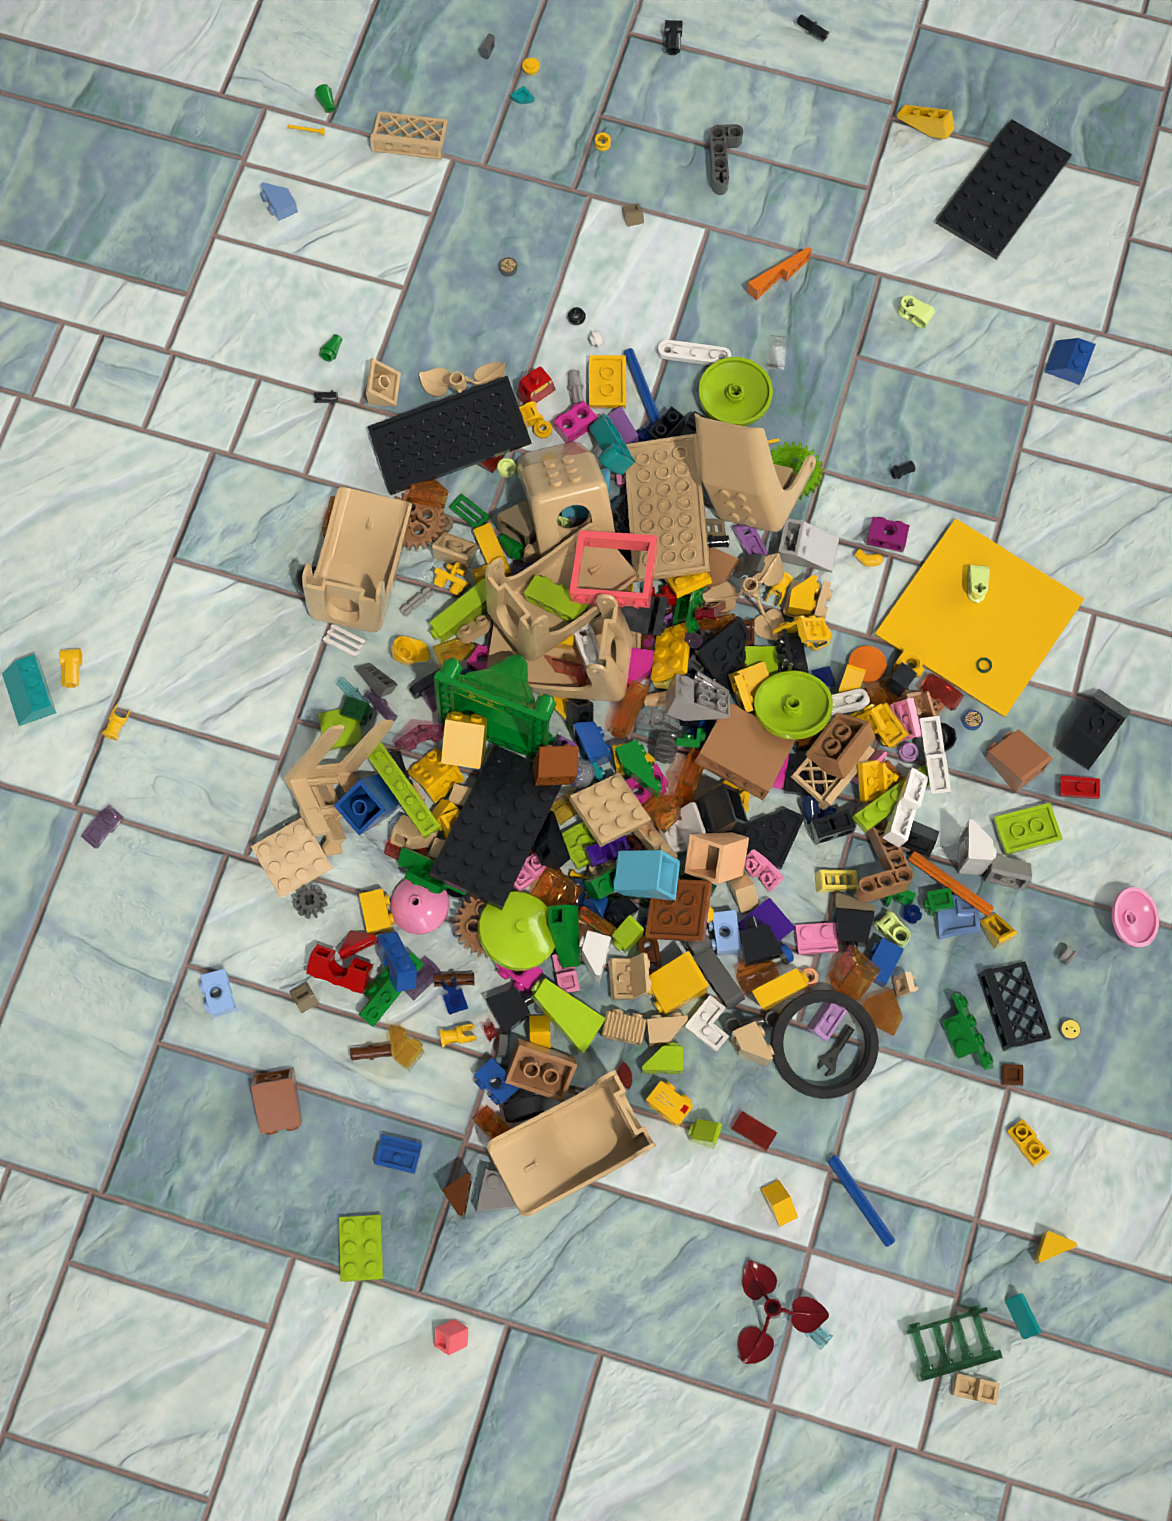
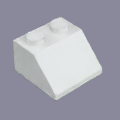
M587 931L586 936L582 935L579 945L580 952H582V960L595 983L599 984L610 949L611 937Z

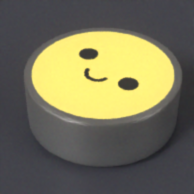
M1068 1019L1060 1025L1059 1032L1064 1039L1074 1040L1080 1035L1081 1027L1077 1021Z

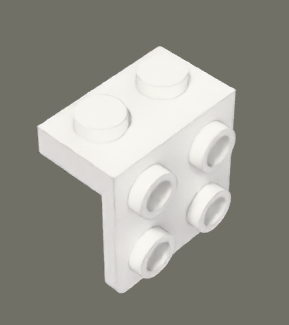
M695 802L687 804L674 814L659 815L655 818L660 835L676 854L688 851L691 834L706 833Z

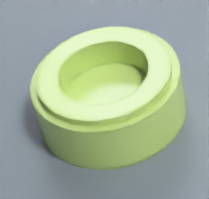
M510 458L501 459L497 465L499 475L505 478L512 477L516 472L515 462Z

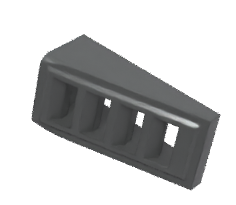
M371 663L356 668V671L379 698L391 694L398 685Z

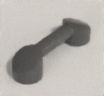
M768 1011L764 1016L743 1020L730 1017L725 1022V1029L728 1033L732 1034L734 1030L756 1021L757 1025L765 1024L768 1027H773L779 1013Z

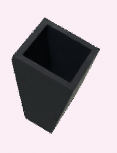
M722 784L692 801L697 805L706 833H734L749 827L739 790Z

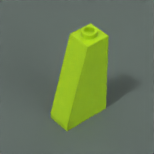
M486 578L429 622V632L435 640L438 639L442 644L456 635L461 626L468 624L480 615L488 613Z
M546 978L541 981L537 980L531 989L533 991L531 998L579 1054L585 1053L606 1018Z

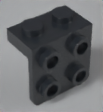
M651 596L650 608L622 607V613L630 631L654 637L661 636L666 625L663 622L664 616L669 610L668 598Z

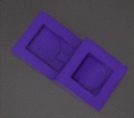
M625 835L602 847L599 844H595L584 849L591 868L617 859L619 851H631Z

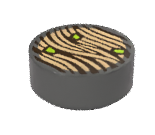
M510 257L502 259L499 263L501 274L507 277L516 274V260Z

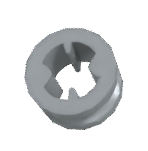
M1070 946L1060 956L1059 960H1063L1067 966L1078 952L1073 951Z

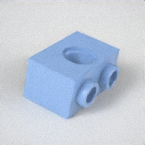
M736 910L714 912L713 921L708 923L709 931H713L714 937L711 939V948L713 951L716 950L717 956L740 953L742 947ZM725 929L729 932V936L722 937L719 931Z
M221 969L201 975L202 982H199L201 993L206 995L207 1001H204L206 1013H210L214 1018L237 1011L226 970ZM215 990H222L220 997L212 998V993Z

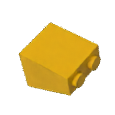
M456 711L448 712L445 719L441 763L480 769L486 751L487 718H483L478 714L470 716Z
M687 951L649 975L651 989L647 994L653 996L656 1001L653 1004L657 1012H662L665 1017L707 994L709 985L692 955Z

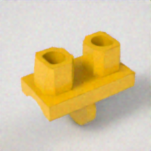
M456 562L454 566L448 563L446 569L450 570L451 573L437 567L435 568L434 573H436L433 584L444 588L449 579L453 581L449 590L451 593L460 596L464 588H468L470 585L469 582L456 577L457 575H465V571L460 569L461 563Z

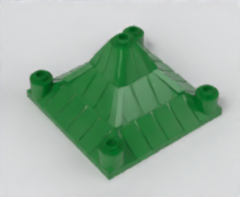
M515 654V656L510 655L492 665L491 668L468 672L466 675L460 674L462 666L458 660L454 658L444 660L440 670L436 672L434 677L439 723L445 725L448 712L456 711L470 716L473 714L481 715L483 718H487L486 741L532 759L535 758L539 747L553 746L555 739L549 732V724L556 707V702L548 694L539 695L535 702L533 693L528 685V663L523 656Z

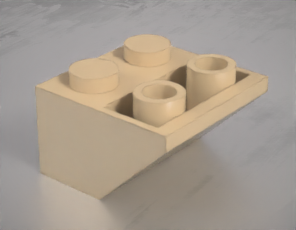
M756 1021L732 1032L730 1039L739 1057L765 1067L769 1066L772 1062L774 1051L770 1044H766L763 1038L765 1032L761 1025H757Z

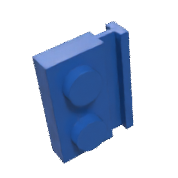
M382 1134L374 1164L415 1174L423 1145Z

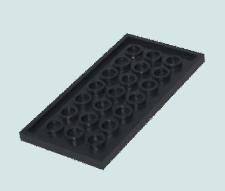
M1011 119L937 219L936 224L997 260L1071 159L1072 154Z
M508 376L368 426L391 495L532 444Z
M494 744L429 876L502 910L562 785L535 786L533 762Z

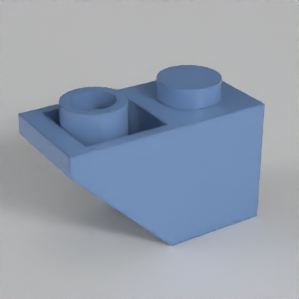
M264 182L260 184L262 189L260 195L264 202H268V209L271 215H275L278 221L298 212L296 202L288 188Z

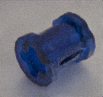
M649 421L647 426L642 429L636 430L639 442L650 439L648 431L654 425L652 421Z

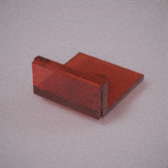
M552 659L556 673L576 677L578 687H585L587 680L585 665L568 660Z

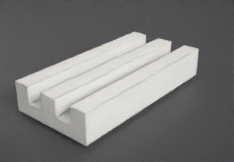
M334 624L330 626L326 637L324 636L323 642L356 659L366 644L364 639ZM334 631L337 632V633H339V634H341V635H343V636H345V637H347V638H349V639H351V640H353V641H355V642H357V643H359L360 645H357V644H355V643H353V642H351V641H349V640H347V639H345V638H343V637H341V636L335 634ZM333 637L341 641L342 643L351 646L352 648L356 649V652L331 640L330 638Z

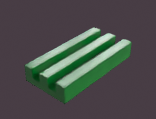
M463 494L449 506L451 511L474 529L485 525V522L490 520V516ZM462 500L465 504H467L470 508H472L483 518L480 519L471 510H469L462 503H460V501ZM456 506H458V507H459L460 509H462L466 514H468L471 518H473L476 522H478V524L475 523L472 519H470L467 515H465V514H464L461 510H459Z

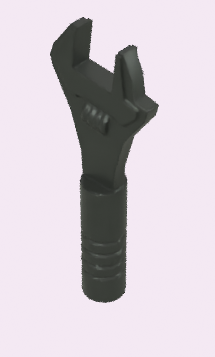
M847 1026L834 1049L828 1055L818 1059L820 1061L818 1070L823 1065L830 1069L825 1075L826 1077L836 1072L838 1055L854 1032V1029L850 1026Z

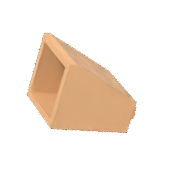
M733 832L691 834L684 873L716 884L743 876L749 838Z

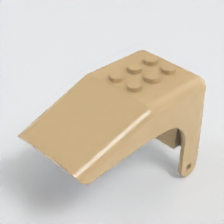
M694 413L701 479L717 516L725 521L769 532L780 531L813 473L816 465L815 456L808 455L798 474H796L792 468L773 464L764 428L744 427L700 417L699 414Z
M565 443L526 452L517 458L515 463L516 470L530 507L540 559L588 523H596L603 532L615 533L607 484L595 455L582 443ZM582 505L589 510L586 521L577 527L565 528L557 523L559 513L568 506Z
M347 487L338 488L315 573L313 575L312 566L309 563H306L303 571V590L308 613L312 618L368 632H378L381 630L398 572L412 508L411 502Z
M594 522L588 523L580 529L603 532ZM579 531L543 558L514 576L505 577L504 561L501 558L494 560L486 568L487 612L527 661L538 659L583 628L600 613L597 605L587 603L588 608L585 613L569 623L528 602L524 595L525 590L535 575L540 577L546 576L552 580V583L556 585L562 584L570 591ZM584 547L578 588L624 592L639 578L637 572L618 549Z
M607 594L596 596V603L601 615L588 623L592 626L599 644V660L602 665L589 664L585 669L576 642L573 639L571 650L552 648L538 659L527 661L528 685L533 693L548 694L557 698L612 702L621 701L624 698L633 635L615 597ZM495 621L487 669L510 655H521ZM579 632L581 636L586 635L584 632Z
M616 1070L600 1077L595 1084L581 1093L488 1142V1153L521 1215L527 1217L539 1212L640 1158L656 1147L646 1127H642L626 1098V1090Z

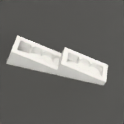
M940 717L920 718L919 724L931 795L950 793L951 787Z
M913 767L908 772L882 837L897 847H900L908 840L915 812L921 806L928 781V776Z

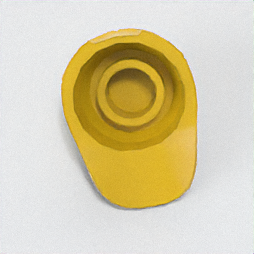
M399 636L391 648L394 660L402 665H412L417 662L429 661L430 659L427 645L423 641L410 637Z

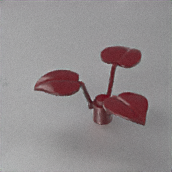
M751 1260L747 1262L742 1278L744 1292L752 1300H759L764 1296L766 1300L764 1310L767 1317L762 1332L757 1327H749L742 1331L739 1336L738 1347L742 1363L756 1364L768 1358L774 1348L773 1338L765 1334L770 1319L778 1318L781 1313L793 1315L792 1324L794 1328L802 1333H811L817 1330L829 1318V1313L821 1303L810 1297L796 1298L792 1303L793 1311L782 1308L778 1300L770 1299L767 1295L776 1289L777 1277L775 1273L765 1265Z

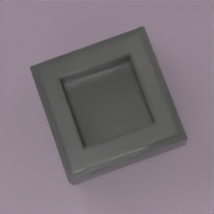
M488 33L481 46L482 58L487 60L495 48V37Z
M500 1034L498 1058H506L508 1036Z

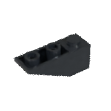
M551 811L548 813L537 836L535 850L541 865L558 870L571 857L555 813Z

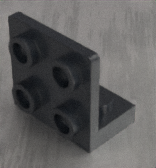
M782 629L781 635L778 636V643H776L777 653L781 654L782 658L780 661L781 672L801 671L809 673L801 638H788L787 630Z

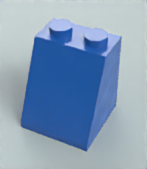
M376 774L359 780L333 806L356 833L361 835L390 817L401 805L380 775Z

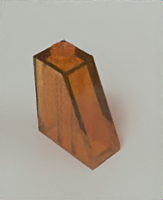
M634 680L630 682L608 729L609 732H612L613 736L626 739L650 687Z
M690 748L678 779L671 805L683 808L694 801L705 769L694 763L701 749Z

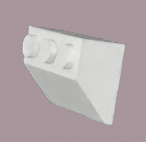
M969 819L958 835V874L982 875L988 869V866L992 864L993 859L996 858V847H993V840L974 820Z

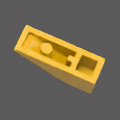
M905 104L897 114L898 119L930 137L947 139L955 129L952 110Z

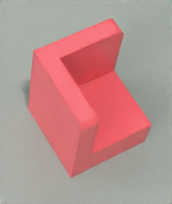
M453 1319L435 1328L434 1346L445 1354L450 1355L467 1347L468 1327Z

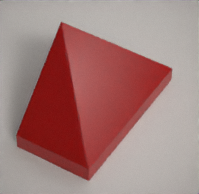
M349 931L338 953L341 959L344 960L376 944L377 938L374 934Z

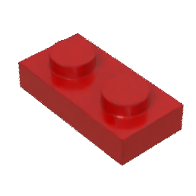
M1061 775L1059 777V796L1099 799L1100 779Z

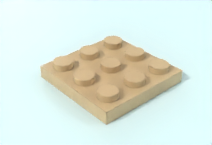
M620 772L571 795L569 801L600 847L649 824L651 818Z
M302 818L251 846L280 898L333 869L315 836L312 837L305 819Z

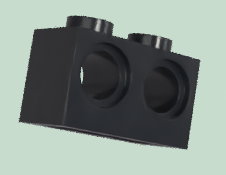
M846 809L812 820L809 828L817 845L852 834L856 826L850 810Z

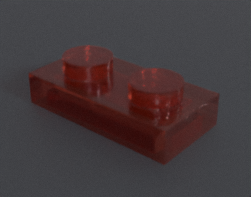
M743 1111L731 1128V1130L765 1151L768 1150L777 1134L776 1131Z

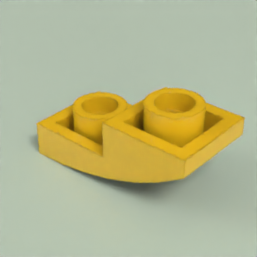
M491 522L473 529L487 564H490L497 557L505 556Z
M1024 1119L1007 1131L1012 1141L1033 1167L1050 1155V1152L1038 1140L1037 1134Z

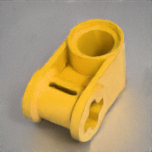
M534 401L519 407L526 428L535 426L537 422L544 419L539 414L536 408L537 404Z

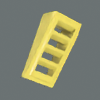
M819 870L815 873L816 892L856 890L858 886L857 870ZM839 876H841L842 885H840ZM847 876L850 877V885L847 883ZM831 877H833L834 885L831 883Z

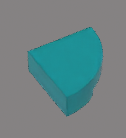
M525 86L510 94V98L519 104H529L535 101V97Z

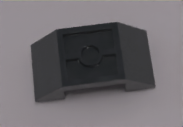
M671 406L648 431V435L652 440L695 434L696 432L685 424L686 417Z
M1098 689L1056 749L1089 770L1131 710Z

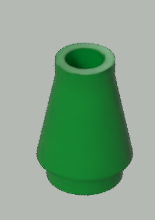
M327 84L319 85L315 89V96L326 113L333 112L335 106L332 89Z
M333 334L320 348L319 355L323 360L331 362L336 359L343 341L342 337Z
M506 534L499 537V544L510 559L518 560L524 555L523 551L525 548L522 543L508 537Z

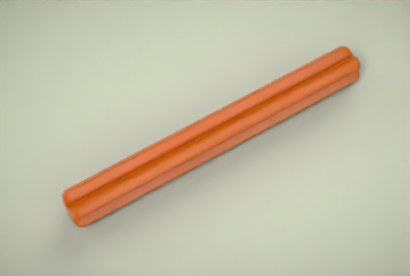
M913 852L910 855L909 861L946 888H951L953 893L985 916H989L993 912L994 907L922 855L917 852Z

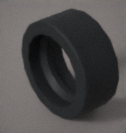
M539 1096L519 1099L502 1107L507 1123L527 1120L544 1112Z

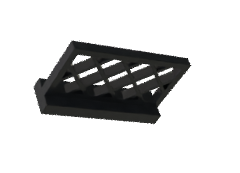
M1026 961L995 969H986L978 974L1003 1052L1051 1039ZM1021 967L1024 975L1022 980L1012 975L1016 968ZM1000 972L1007 976L1004 984L997 981L995 973ZM1010 979L1019 984L1016 992L1006 987ZM1022 986L1030 992L1028 999L1019 994ZM1004 990L1013 995L1010 1004L1003 1000L1002 994ZM1016 998L1026 1003L1022 1011L1013 1006ZM1028 1006L1036 1010L1035 1018L1025 1013ZM1010 1010L1020 1015L1016 1023L1009 1018ZM1023 1017L1032 1022L1029 1030L1019 1025ZM1035 1025L1042 1028L1044 1036L1038 1037L1032 1033ZM1017 1029L1026 1034L1024 1041L1017 1042L1015 1036Z

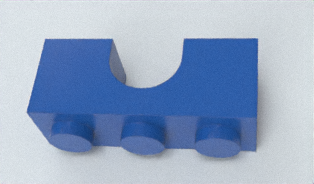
M397 931L377 935V955L383 966L389 965L390 981L395 991L401 992L415 989L417 969Z

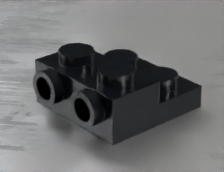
M789 754L784 793L811 796L791 777L807 756ZM812 761V767H819ZM801 771L798 774L804 781L810 780L809 771ZM813 771L814 780H823L822 771ZM815 784V791L820 795L824 793L823 784Z

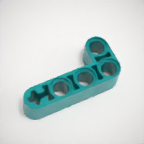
M602 413L589 426L603 451L598 458L605 467L619 475H623L635 463V459L613 421L606 414Z

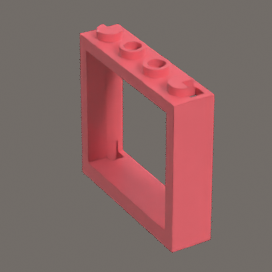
M579 530L569 592L571 602L597 605L596 596L607 594L615 597L620 607L650 608L658 550L657 535ZM584 547L649 551L643 593L578 588Z

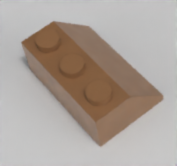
M837 713L807 751L806 756L828 775L845 779L876 737L869 721Z
M518 1038L510 1058L505 1083L563 1102L577 1067L576 1058Z

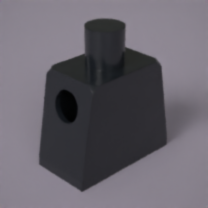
M836 908L834 922L836 923L837 944L846 945L845 956L856 957L858 947L866 946L875 912Z
M756 916L745 919L747 930L741 931L740 934L744 967L781 958L782 949L768 924L759 926Z
M513 988L485 999L504 1035L510 1033L530 1016L527 1006L534 1003V1000L531 998L532 991L521 996L517 988Z

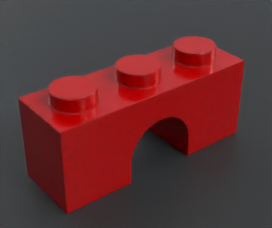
M317 944L310 954L306 974L363 994L369 984L374 964L354 958L348 968L341 967L335 961V950Z

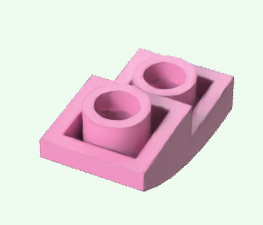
M751 850L746 856V870L752 878L758 876L768 891H773L784 879L776 867L756 850Z
M536 852L526 859L513 886L517 892L523 891L549 868L540 864Z

